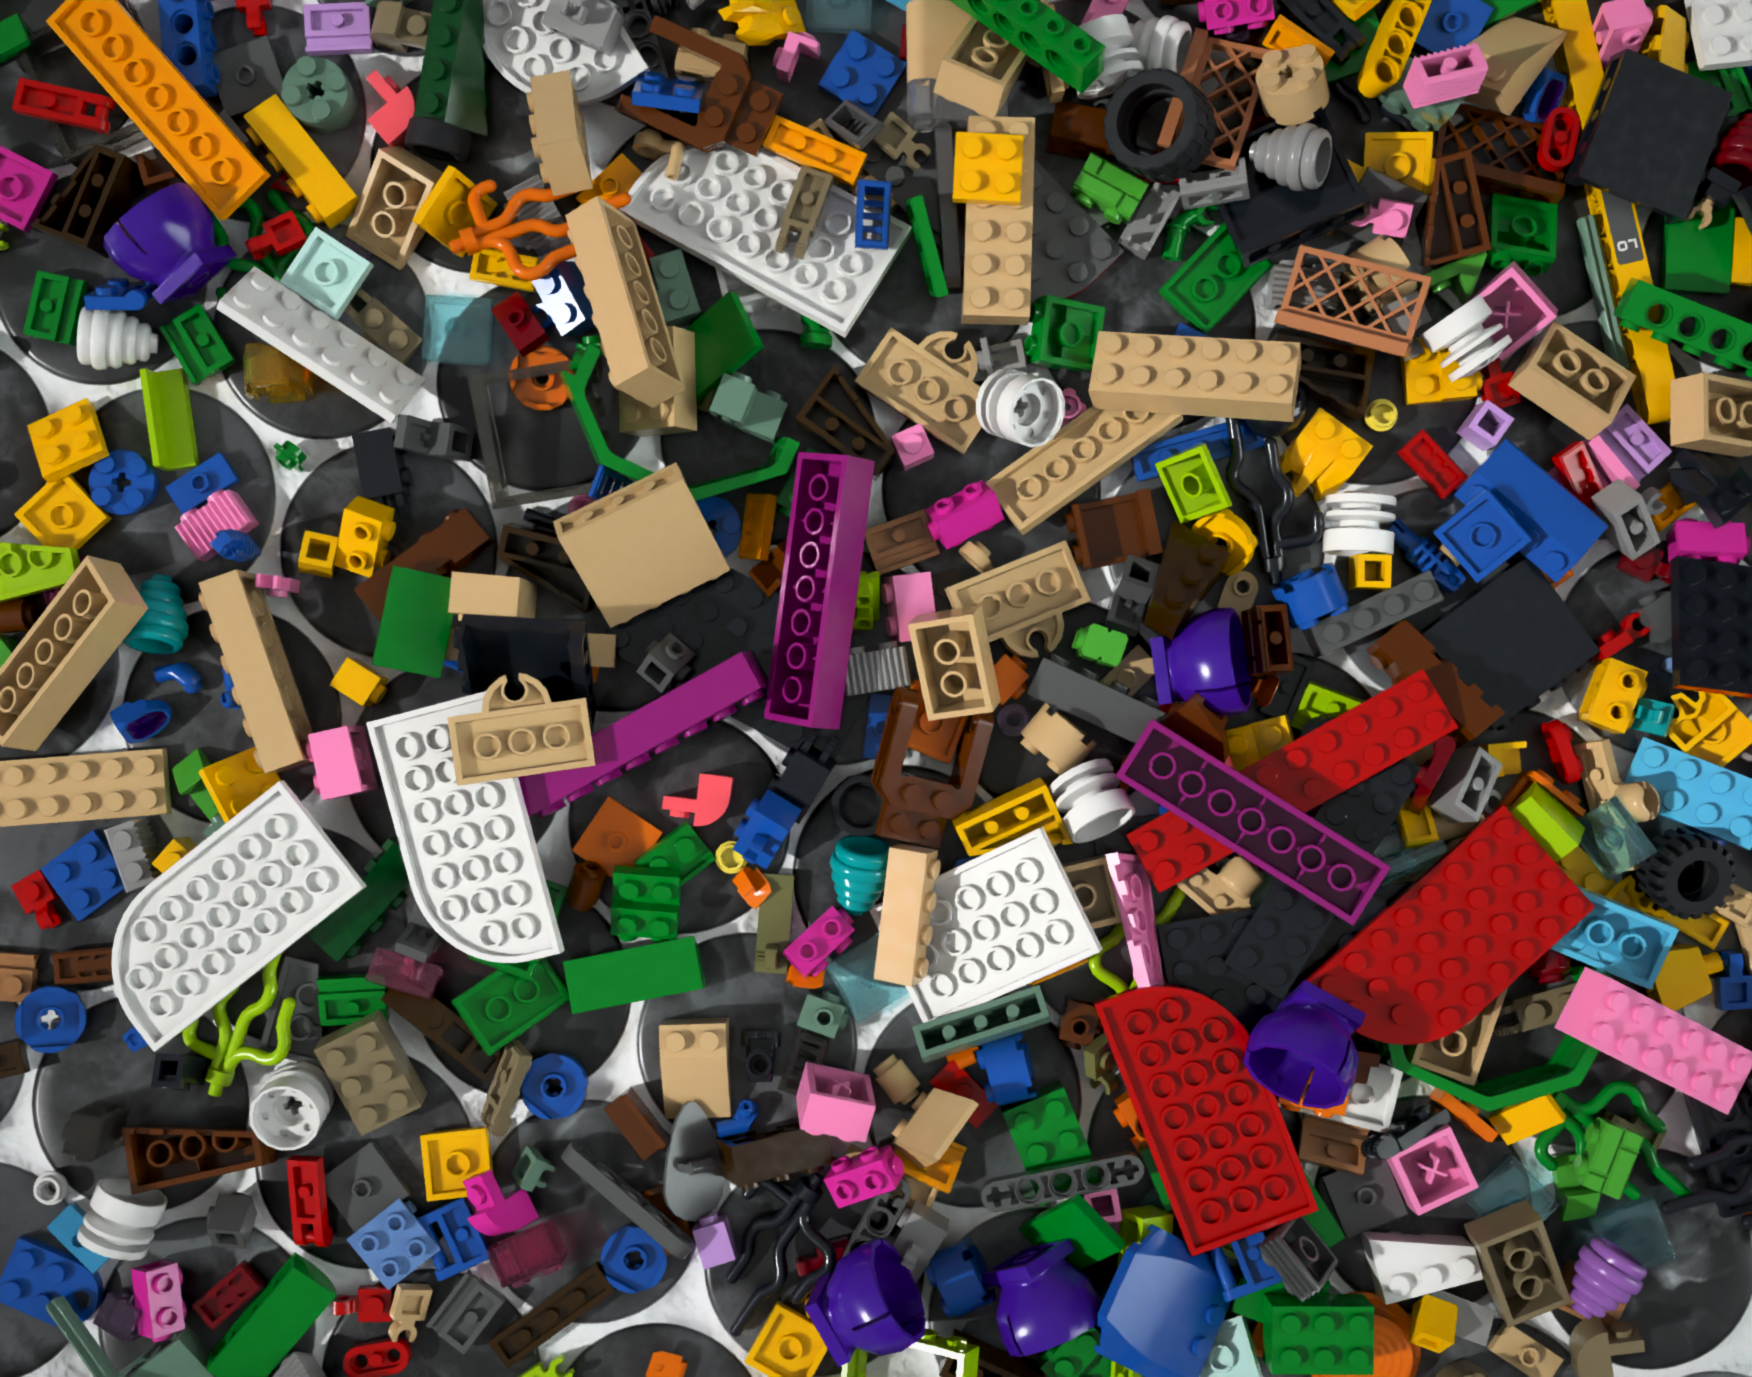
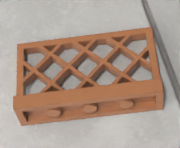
M1195 28L1180 76L1182 75L1203 93L1204 91L1201 88L1202 82L1215 77L1221 88L1206 95L1208 102L1211 104V101L1226 94L1232 103V106L1219 113L1213 107L1216 124L1223 135L1215 138L1208 157L1201 164L1235 171L1259 98L1257 83L1255 82L1254 84L1253 82L1258 68L1247 73L1241 62L1250 57L1262 59L1263 55L1270 51V49L1208 37V30ZM1214 49L1227 52L1231 59L1215 66L1210 56ZM1235 65L1242 77L1227 84L1220 73ZM1247 83L1252 94L1238 102L1232 90ZM1172 97L1157 142V154L1170 147L1182 130L1185 114L1183 103L1179 98ZM1237 112L1243 121L1242 125L1228 131L1222 119ZM1228 141L1233 152L1231 158L1228 159L1216 156L1212 149Z
M1300 245L1280 310L1278 309L1274 323L1409 359L1412 349L1411 344L1433 278ZM1306 254L1319 257L1325 269L1307 278L1302 269ZM1325 259H1329V260H1333V261H1337V262H1335V263H1333L1332 265L1328 266V264H1327V262H1326ZM1344 263L1349 264L1354 269L1357 277L1340 287L1332 270ZM1358 267L1369 270L1361 274ZM1375 272L1384 273L1390 286L1372 295L1364 279ZM1328 274L1336 289L1318 299L1310 283ZM1299 275H1301L1303 282L1297 284ZM1390 275L1401 277L1402 279L1394 283ZM1408 280L1421 282L1422 286L1419 296L1405 304L1397 287ZM1360 281L1369 298L1350 307L1342 291ZM1307 286L1315 302L1303 309L1290 306L1294 292ZM1393 290L1401 307L1383 316L1375 299ZM1339 294L1347 310L1335 317L1328 316L1321 303ZM1371 302L1380 319L1367 326L1362 325L1357 320L1354 311ZM1416 304L1413 314L1411 315L1408 308ZM1317 306L1321 314L1309 310ZM1405 311L1410 320L1406 336L1393 333L1386 320ZM1350 314L1353 322L1343 320L1342 318ZM1383 323L1386 331L1374 327Z

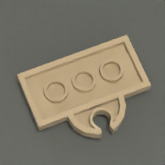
M891 327L854 381V384L914 424L921 423L926 432L963 456L982 428L976 415V399L980 386L973 382L978 370V360L973 345L968 340L964 344L962 357L951 359L946 355L945 348L948 344L956 341L958 333L939 331L927 336L917 345Z
M1066 540L945 589L953 609L976 605L982 606L989 642L1000 638L1007 650L1018 657L1027 659L1039 657L1038 651L1029 642L1032 632L1041 633L1045 639L1044 650L1047 654L1052 652L1063 636L1064 621L1062 613L1091 601Z
M518 673V681L524 686L525 692L521 699L513 701L508 699L504 693V687L508 682L506 675L499 677L488 687L483 697L481 713L447 717L457 786L595 766L586 698L551 702L547 689L539 680L527 674Z

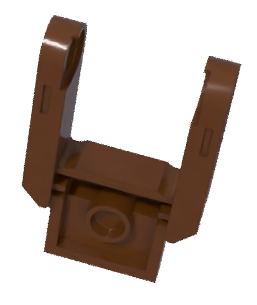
M654 15L648 33L657 34L674 43L679 49L721 68L714 76L697 116L696 126L689 125L652 107L632 105V98L623 94L620 95L615 111L676 140H681L685 144L706 154L721 149L722 146L728 144L758 158L784 98L783 93L754 81L748 62L742 54Z
M899 686L891 699L870 779L877 794L883 800L875 834L940 849L947 818L953 820L972 807L994 724V712L970 715L966 732H962L949 784L941 780L902 772L901 769L918 708L919 694L917 690Z

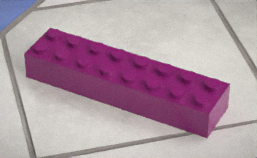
M798 452L764 719L810 728L840 729L875 464L873 460L850 455Z
M744 651L736 654L591 735L595 766L518 777L528 816L538 814L541 819L566 807L564 800L567 799L569 803L576 799L578 800L595 791L592 786L596 783L599 787L622 776L623 773L620 769L625 767L628 771L651 760L649 753L652 751L656 755L680 744L678 737L681 735L684 738L692 737L707 729L708 725L706 722L713 719L714 722L721 721L736 713L735 705L742 703L743 706L750 705L766 696L764 689L768 688L769 681L752 651Z
M1154 719L1150 720L1115 776L1353 926L1391 868L1387 863Z

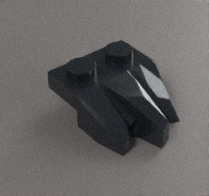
M1677 447L1674 456L1681 469H1668L1671 485L1686 506L1697 502L1714 528L1726 524L1752 501V479L1747 475L1742 466L1721 454Z

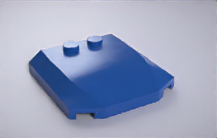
M1151 1224L1147 1228L1151 1232L1139 1244L1133 1242L1126 1249L1097 1313L1096 1325L1101 1327L1100 1346L1095 1344L1094 1351L1144 1377H1199L1231 1301L1225 1303L1222 1292L1225 1291L1210 1255L1204 1252L1191 1257L1185 1241ZM1230 1267V1270L1236 1282L1235 1269Z

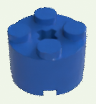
M1332 562L1322 564L1323 571L1315 573L1310 568L1283 580L1282 583H1278L1280 588H1271L1276 603L1287 604L1289 626L1292 629L1298 627L1300 630L1308 629L1319 623L1318 617L1328 613L1330 616H1335L1349 609L1347 604L1349 598Z
M1023 1032L982 1044V1046H979V1050L976 1051L980 1069L987 1070L988 1079L984 1085L989 1103L996 1102L998 1106L1038 1097L1037 1088H1030L1032 1087L1031 1080L1035 1079V1073L1027 1042L1020 1044L1019 1041L1024 1037Z
M969 1237L936 1251L930 1260L931 1266L925 1269L930 1284L933 1287L938 1286L943 1297L940 1299V1303L948 1318L963 1316L996 1300L995 1289L993 1288L988 1291V1287L982 1277V1274L988 1271L986 1263L976 1245L969 1247L971 1241Z

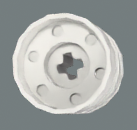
M1123 14L1107 15L1078 26L1081 30L1105 45L1104 71L1083 93L1076 90L1080 99L1090 100L1113 94L1126 79L1144 70L1143 64L1138 60V50L1127 47L1132 43L1133 35L1126 16Z
M1481 294L1420 335V338L1432 354L1445 348L1449 350L1450 354L1440 363L1442 369L1455 360L1460 366L1447 375L1451 382L1475 374L1500 357L1499 355L1513 342L1509 335H1506L1497 342H1494L1490 337L1503 328L1501 323L1487 329L1483 327L1482 323L1492 314V310Z
M1011 368L999 369L989 375L981 385L976 399V415L980 426L987 433L1031 448L1038 447L1053 439L1059 431L1065 416V400L1062 390L1052 380Z
M1351 490L1327 495L1325 505L1340 508V510L1327 511L1324 517L1327 520L1339 522V527L1324 530L1322 552L1329 555L1348 557L1356 554H1388L1393 556L1395 533L1380 529V524L1396 521L1395 514L1381 511L1396 508V497L1365 490Z
M1094 759L1075 766L1061 774L1048 788L1058 812L1067 813L1063 818V823L1072 841L1075 843H1086L1106 836L1126 824L1135 814V808L1126 790L1116 789L1120 784V779L1115 777L1114 767L1108 759Z
M289 1062L278 1067L270 1075L263 1088L253 1100L249 1111L250 1126L256 1137L267 1146L281 1151L296 1150L308 1145L317 1135L332 1109L335 1100L334 1086L327 1074L316 1065L307 1062Z
M104 1177L97 1183L90 1201V1206L93 1210L85 1213L83 1225L80 1226L77 1233V1240L85 1248L104 1257L127 1261L140 1260L148 1253L149 1242L154 1238V1229L152 1227L160 1223L167 1205V1197L158 1189L132 1195L129 1178Z

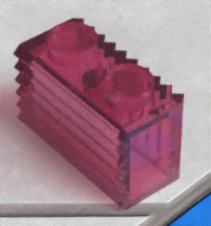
M553 1218L491 1244L487 1250L501 1287L505 1288L508 1285H512L513 1289L529 1283L532 1280L531 1276L542 1272L544 1276L556 1272L562 1268L561 1263L564 1262L568 1255Z

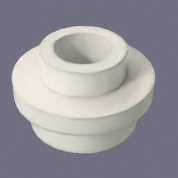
M57 1171L45 1172L34 1183V1196L45 1205H55L66 1197L69 1189L68 1181L63 1174ZM49 1182L55 1184L56 1192L49 1190Z

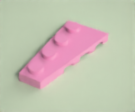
M1119 852L1106 854L1131 957L1134 980L1138 988L1164 984L1149 874L1138 855Z

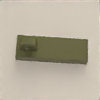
M762 872L763 876L770 883L772 892L759 906L754 972L787 974L788 960L782 953L790 945L795 875Z

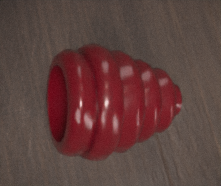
M1746 113L1739 117L1737 122L1721 134L1716 149L1709 156L1707 166L1708 169L1714 166L1742 182L1738 191L1752 185V113Z

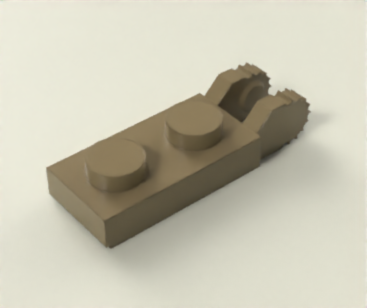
M801 166L781 220V230L776 241L775 252L784 253L788 245L790 232L792 231L801 234L795 247V258L801 260L804 258L809 246L810 237L813 238L832 187L834 181L833 174Z
M360 287L355 295L358 298H362L367 305L358 313L349 303L345 312L353 318L352 321L391 356L405 365L425 341L377 298H372Z
M1573 981L1509 998V1001L1502 1004L1498 1017L1513 1012L1515 1021L1497 1025L1493 1030L1494 1035L1501 1037L1557 1023L1577 983Z
M512 1040L506 1044L488 1090L486 1102L482 1109L483 1113H481L482 1116H480L482 1122L489 1126V1132L496 1137H501V1135H504L509 1130L508 1127L512 1123L510 1113L514 1103L519 1099L521 1085L532 1064L533 1056L520 1040Z

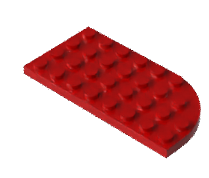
M1500 805L1312 973L1306 981L1366 1014L1363 1024L1355 1031L1357 1034L1369 1039L1397 1045H1415L1435 1041L1454 1033L1470 1022L1589 914L1595 906L1504 805Z
M1156 984L1151 987H1135L1093 1002L1191 1257L1318 1211L1317 1204L1274 1094L1255 1081L1243 1063L1249 1034L1228 1009L1201 992L1166 984Z

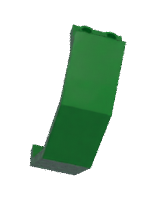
M590 344L585 346L583 350L578 348L568 367L574 371L573 374L561 370L559 375L596 463L635 481L653 474L654 472L614 455L608 449L585 397V387L601 349ZM777 437L767 461L762 466L688 486L695 501L787 474L800 442L789 437Z
M1582 963L1572 966L1571 976L1573 982L1576 983L1585 967L1611 978L1606 971ZM1565 1034L1549 1061L1484 1080L1472 1086L1411 1064L1405 1056L1402 1045L1373 1040L1374 1046L1381 1054L1380 1059L1387 1064L1488 1112L1579 1086L1599 1053V1050Z

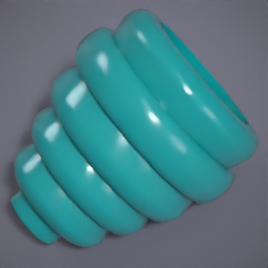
M162 574L152 575L151 579L140 583V590H138L148 609L122 642L129 648L145 653H176L183 648V640L189 634V626L186 622L187 612L183 608L184 600L180 597L181 590L178 585L172 582L171 577Z
M845 836L837 841L835 850L831 853V879L835 883L834 890L838 895L837 901L850 915L861 916L864 912L870 911L875 907L876 901L882 896V891H884L890 845L881 839L872 836Z

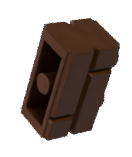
M1287 604L1259 605L1241 611L1246 658L1249 661L1247 663L1248 677L1275 676L1294 671Z

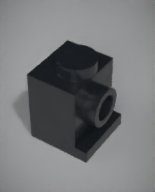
M156 1053L151 1087L190 1091V1085H204L208 1059L186 1054Z

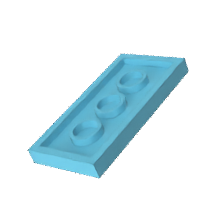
M1643 737L1624 779V783L1640 781L1650 783L1655 787L1660 797V811L1658 815L1750 851L1752 847V778Z

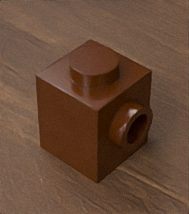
M1070 996L1065 997L1056 1030L1057 1037L1063 1040L1062 1045L1081 1050L1082 1045L1088 1046L1093 1039L1100 1035L1102 1024L1098 1020L1099 1016L1094 1003Z

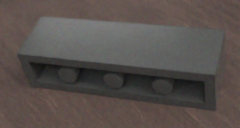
M1427 570L1398 582L1389 589L1379 591L1349 605V609L1335 616L1327 615L1319 619L1317 625L1302 631L1314 657L1325 656L1441 602L1444 598L1431 571Z
M1053 653L1050 658L1042 656L1026 691L1030 696L1134 743H1137L1151 719L1161 723L1165 712L1159 709L1160 705L1157 700L1146 695H1142L1139 700L1128 695L1130 688L1115 681H1112L1110 686L1098 681L1099 674L1084 667L1081 668L1080 672L1068 667L1070 661Z

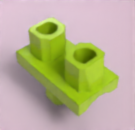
M860 571L853 629L871 630L873 629V621H880L879 571H873L869 574L866 571Z

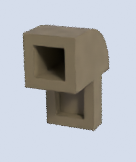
M380 1L377 4L370 39L378 47L408 53L409 46L425 50L431 13L405 8L402 2Z
M1593 1315L1591 1319L1585 1318L1578 1323L1570 1335L1569 1350L1571 1364L1577 1377H1614L1611 1356L1645 1352L1644 1339L1635 1322L1618 1321L1604 1326L1601 1318Z

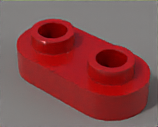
M1569 107L1555 108L1543 123L1537 160L1546 171L1560 172L1574 158L1581 122L1578 114ZM1555 125L1561 126L1563 131L1558 130ZM1549 154L1554 155L1557 160L1553 159Z
M1558 719L1542 723V735L1559 780L1564 785L1580 781L1584 767L1580 757L1574 754L1570 742L1573 740L1569 726L1566 723H1561Z
M398 1337L397 1342H392L391 1338L358 1343L352 1346L345 1354L343 1369L349 1377H382L397 1374L409 1363L412 1355L411 1347L407 1341ZM390 1350H398L400 1353V1357L394 1358L391 1355ZM358 1355H364L368 1362L366 1364L360 1363Z

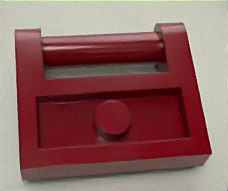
M1445 735L1435 741L1433 746L1434 753L1431 759L1421 766L1413 781L1416 783V786L1409 796L1413 799L1407 810L1420 816L1455 750L1456 743L1452 737Z

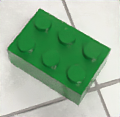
M1060 1080L1037 1089L1038 1097L1000 1106L1026 1171L1093 1158ZM1097 1166L1090 1167L1086 1172V1180L1092 1184L1102 1181ZM1058 1173L1053 1178V1186L1058 1190H1065L1071 1185V1177L1067 1173ZM1030 1179L1036 1194L1039 1189L1038 1183Z
M1263 1294V1362L1271 1374L1373 1375L1374 1306L1363 1294H1315L1314 1296L1311 1295L1309 1299L1306 1298L1304 1302L1300 1301L1296 1295Z

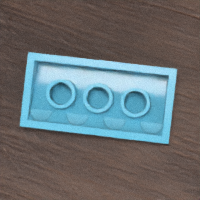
M1576 885L1595 908L1550 949L1651 990L1679 929L1671 922Z

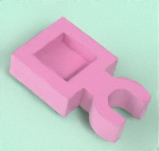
M1379 198L1377 207H1373L1370 204V215L1351 224L1362 227L1368 223H1373L1372 233L1406 239L1414 205L1410 202Z
M256 573L255 587L268 590L267 596L288 598V592L299 593L300 580Z

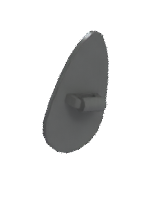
M687 1101L679 1110L670 1132L664 1167L663 1194L666 1206L673 1215L685 1221H698V1219L709 1215L717 1207L723 1195L724 1177L712 1125L705 1112L697 1103Z

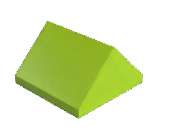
M1198 443L1155 463V467L1181 524L1233 505L1206 443Z
M1533 782L1508 808L1512 815L1555 863L1579 846L1585 827L1538 782Z

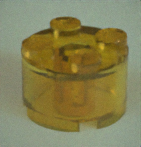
M249 343L245 345L243 367L244 390L247 398L259 402V396L269 397V403L287 404L306 400V394L311 397L314 395L312 371L274 346H266L262 343Z

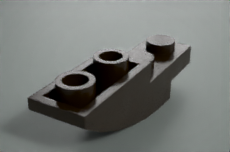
M403 973L381 997L380 1000L484 1083H487L496 1072L503 1053L497 1050L492 1055L487 1056L464 1020Z

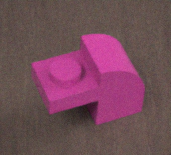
M491 1169L472 1175L463 1181L468 1199L477 1211L467 1219L477 1231L484 1235L497 1236L519 1230L539 1217L527 1191L520 1188L503 1195Z

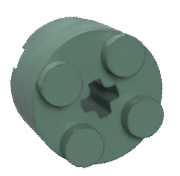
M303 56L297 60L284 77L281 98L288 110L308 130L322 135L330 134L329 132L345 129L354 120L358 111V98L355 88L334 62L321 57Z

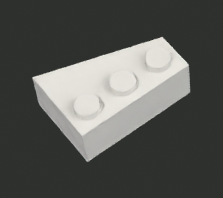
M1370 1230L1360 1234L1375 1292L1386 1305L1483 1279L1475 1247L1463 1236L1422 1233L1421 1235L1391 1231L1390 1233L1371 1232Z

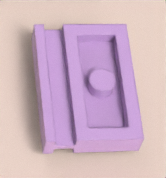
M366 2L305 4L306 53L309 56L374 53L373 41L370 39L373 25L372 7L366 6Z
M1628 403L1621 406L1613 422L1597 434L1638 483L1672 452Z

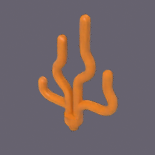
M492 179L485 180L473 186L467 197L468 207L476 225L459 230L460 238L448 242L453 255L465 250L468 256H471L484 249H498L504 254L508 266L514 275L522 280H539L547 276L557 264L577 257L574 245L570 244L547 254L535 267H526L522 264L517 250L509 240L530 232H540L555 238L567 237L568 223L553 224L537 218L522 220L512 225L511 223L516 218L520 208L527 202L547 203L577 192L554 196L551 188L532 187L523 189L512 196L500 216L488 220L481 204V198L496 191L497 183ZM623 192L604 200L616 209L629 205L632 198L629 193Z

